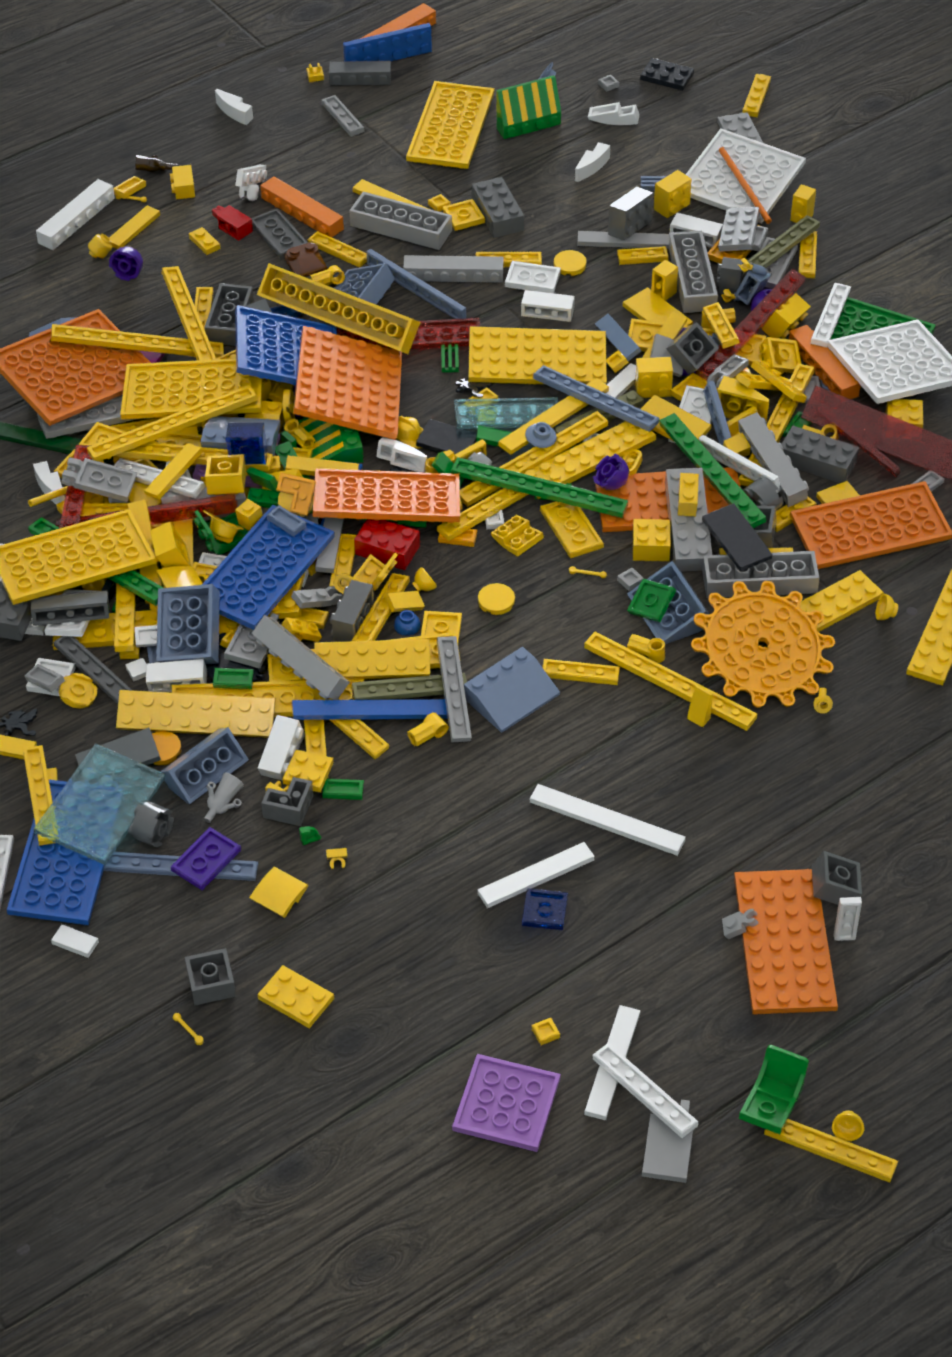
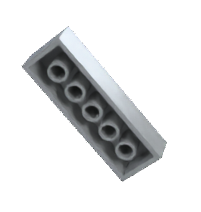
M362 192L349 210L350 226L440 250L452 232V215L367 192Z
M702 231L669 233L668 249L672 264L678 266L677 288L683 313L702 312L703 307L717 303L718 299Z
M702 468L666 469L665 490L668 519L670 520L673 562L681 572L702 571L703 556L712 555L710 530L702 521V516L708 514ZM680 473L699 474L696 517L678 515Z
M815 552L772 553V559L741 572L728 555L703 556L702 573L706 598H709L711 593H719L723 597H733L732 586L736 581L745 583L751 592H758L764 581H771L775 585L777 595H789L792 591H798L801 594L817 593L819 573Z

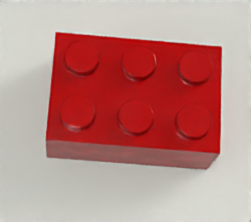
M367 519L354 539L355 555L368 558L371 554L383 564H387L393 554L396 553L398 555L394 560L397 563L394 567L406 570L420 547V531L387 520Z

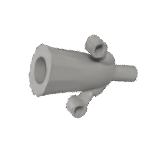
M225 772L215 793V783L209 782L206 788L209 793L207 805L209 811L204 817L207 823H210L216 814L225 813L228 809L238 808L242 802L238 798L232 803L229 802L244 787L242 781L232 774Z

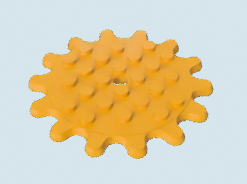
M736 581L732 586L733 597L724 598L719 593H711L708 600L714 608V612L712 614H695L694 623L705 631V635L701 638L693 639L691 647L695 652H702L708 655L710 659L702 666V673L705 677L714 675L723 677L726 680L723 692L727 697L735 696L738 691H745L750 694L752 704L756 708L764 706L768 696H774L780 700L784 707H790L795 703L794 690H803L809 695H814L819 691V685L814 681L813 675L814 673L829 674L832 672L833 664L822 657L821 651L832 648L835 644V639L830 635H823L817 631L816 627L823 621L824 615L818 610L812 612L803 611L800 607L803 599L800 592L792 591L788 596L780 597L776 594L775 585L771 581H764L758 592H751L745 583ZM758 642H765L767 648L758 646Z

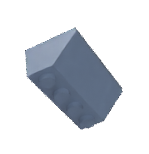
M226 727L216 730L159 773L170 790L187 804H191L208 791L206 786L209 782H213L216 785L221 781L223 773L231 774L249 759L230 729Z

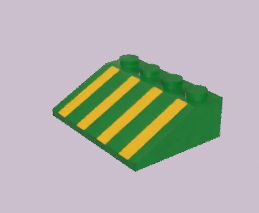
M554 75L496 90L497 130L503 139L561 124V107L556 77Z
M308 417L298 420L300 425L315 439L314 446L311 448V458L351 463L363 462V447L358 430Z

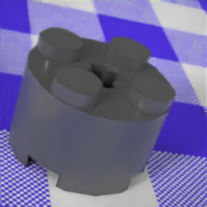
M760 477L743 490L756 506H775L777 510L783 505V497L779 498L776 492L778 487L768 478L761 479Z
M149 801L143 805L138 804L134 810L135 818L128 832L139 841L159 847L163 844L160 841L164 836H169L173 827L174 818L170 817L173 811Z

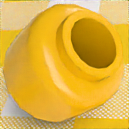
M96 234L88 243L89 254L94 258H105L112 250L111 239L105 234Z

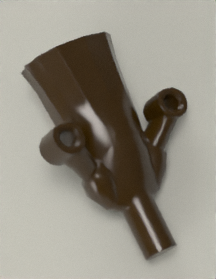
M136 155L135 170L154 172L158 170H172V167L178 166V164L166 163L160 160L158 155H152V157Z

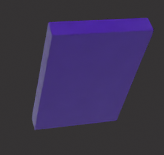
M209 827L170 868L172 872L203 890L241 851V846Z

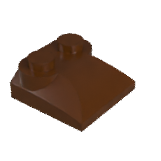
M312 242L292 247L284 255L291 271L303 277H308L328 269L318 252V246Z

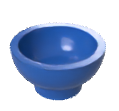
M410 610L402 611L394 621L395 631L404 636L414 635L421 628L419 617Z

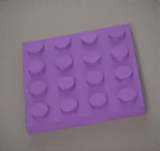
M477 1054L452 1130L538 1152L561 1074Z

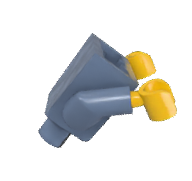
M742 258L741 261L744 264H738L743 272L748 271L737 292L731 294L729 289L723 290L724 294L721 296L725 302H730L733 299L748 305L752 302L756 293L764 289L771 275L765 267L753 263L750 265L745 258Z

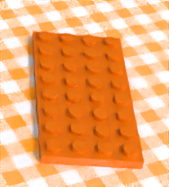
M730 467L723 468L740 487L737 471ZM666 472L635 473L628 476L626 484L616 490H605L595 483L597 493L628 500V506L623 518L600 513L602 532L633 530V519L669 520L665 490ZM703 475L707 513L728 506L729 504Z
M315 468L316 486L314 490L313 517L460 522L459 474Z
M926 481L790 511V518L806 551L815 552L818 569L952 539V530Z
M812 869L735 872L734 880L738 910L743 914L748 909H754L757 912V915L752 918H755L758 924L753 927L747 926L746 932L742 933L752 1014L837 1011L838 1003L821 899L813 897Z

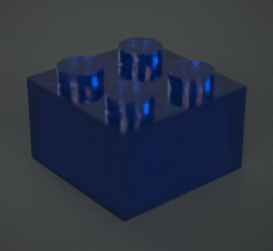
M228 423L226 432L228 455L244 454L245 465L266 464L268 449L264 423Z

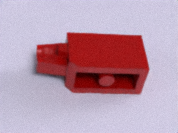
M218 205L212 209V215L218 219L219 229L239 241L253 232L252 219L232 206L228 205L224 208Z

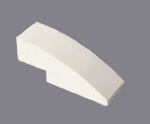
M219 89L215 90L216 103L225 114L245 125L253 119L252 106L243 103V98Z
M620 102L590 107L588 119L610 125L638 124L640 114L636 105L621 107Z
M598 142L593 151L586 150L575 168L576 182L588 178L606 164L610 158V145Z
M382 437L379 440L376 457L391 461L390 464L416 472H425V462L427 459L425 454L394 439Z
M47 461L33 464L36 480L44 494L62 488L58 471L50 473ZM65 495L51 499V501L58 504L65 500Z

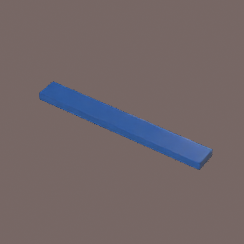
M445 699L292 700L293 719L296 720L425 719L427 715L433 712L437 713L442 719H447L448 717Z

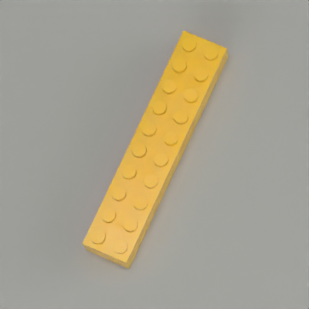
M268 263L257 293L258 296L406 354L410 351L420 325L419 321L270 263Z

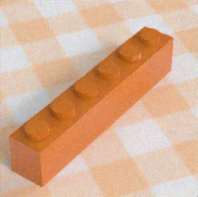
M423 3L362 38L430 23L432 26L436 24V10Z
M273 176L260 185L261 198L293 216L310 228L329 237H334L344 230L343 216Z
M808 325L789 331V340L797 341L800 358L808 366L814 367L816 376L822 380L824 385L828 387L841 403L859 397L861 385L828 347L811 344L814 331Z

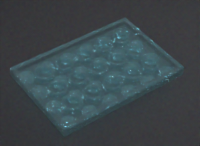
M95 743L37 823L34 833L106 865L127 835L129 827L135 818V808L138 804L143 805L152 799L165 780V774Z

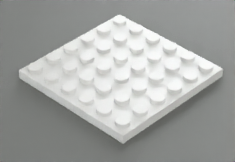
M720 128L686 173L688 177L692 178L690 198L726 211L733 207H755L720 154L719 148L724 147L769 214L806 163V158ZM759 214L758 222L762 224L764 219Z
M919 320L828 340V348L877 404L952 386V356Z

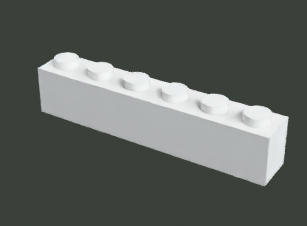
M97 179L36 230L38 244L51 250L58 247L115 199L113 185Z

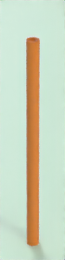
M720 147V154L754 206L759 207L760 215L766 224L771 223L772 219L725 148Z

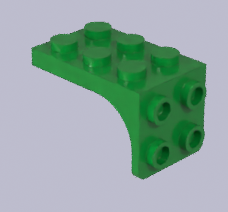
M198 510L194 511L196 516L194 522L197 528H199L197 530L201 540L205 539L208 551H213L216 555H221L234 549L249 532L245 528L243 530L238 529L231 543L218 540L213 536L210 522H205ZM236 512L222 518L226 522L242 527L238 524Z
M769 1045L766 1049L758 1078L740 1111L739 1119L780 1135L802 1092L809 1060L803 1056Z

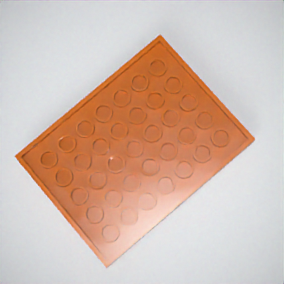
M99 309L60 324L120 331ZM51 328L0 349V374L49 426L123 395L127 364L151 363L139 350L51 341Z
M303 326L293 414L396 440L398 435L402 352L377 344L366 343L362 340L351 339L347 336L332 334L328 331L317 330L313 327Z

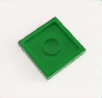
M643 578L627 611L636 616L661 622L676 589Z

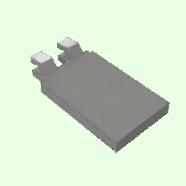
M69 457L67 470L63 471L61 483L67 486H74L76 489L127 502L137 478V472L87 458L81 461L80 459Z
M272 613L270 618L277 621L279 615ZM240 624L224 653V659L261 668L269 653V648L267 646L263 647L256 642L257 638L251 634L253 629Z
M681 1100L680 1106L689 1113L690 1101ZM654 1113L650 1114L642 1177L686 1183L693 1130L681 1138Z

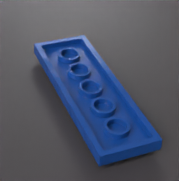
M426 23L344 42V62L394 61L432 52L431 25Z

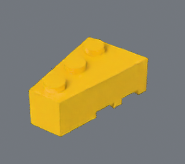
M795 293L785 304L781 305L779 310H775L762 327V330L771 338L785 339L789 335V330L795 329L799 325L798 321H803L808 316L807 311L811 306Z

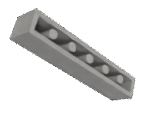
M404 255L403 269L422 281L503 282V257Z
M756 412L738 420L739 432H743L751 446V451L762 468L779 477L781 487L779 494L783 497L786 505L790 507L808 499L807 491H809L807 482L802 481L799 470L792 466L790 457L785 455L781 443H777L773 431H769L765 419L761 418Z
M264 615L251 633L257 638L256 642L263 647L267 646L270 654L275 657L279 656L282 659L280 662L288 668L292 667L294 669L293 673L301 679L304 677L307 680L306 684L313 689L317 688L320 691L318 694L324 699L338 700L350 683L273 618Z

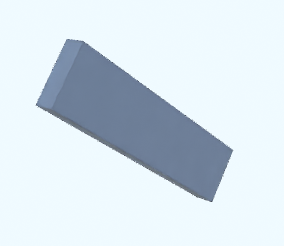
M606 314L595 323L600 331H606V338L623 354L627 361L641 352L639 346L609 314Z
M708 381L703 393L718 442L723 445V441L731 438V434L715 382Z

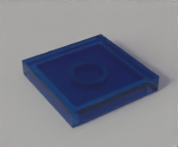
M527 888L522 926L563 930L568 893Z

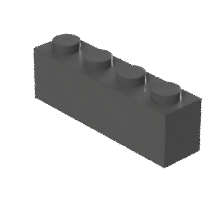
M391 61L330 62V85H391Z
M96 591L43 596L32 599L31 614L33 626L108 619V592Z

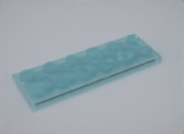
M558 397L454 399L457 429H477L478 425L489 428H520L557 404Z

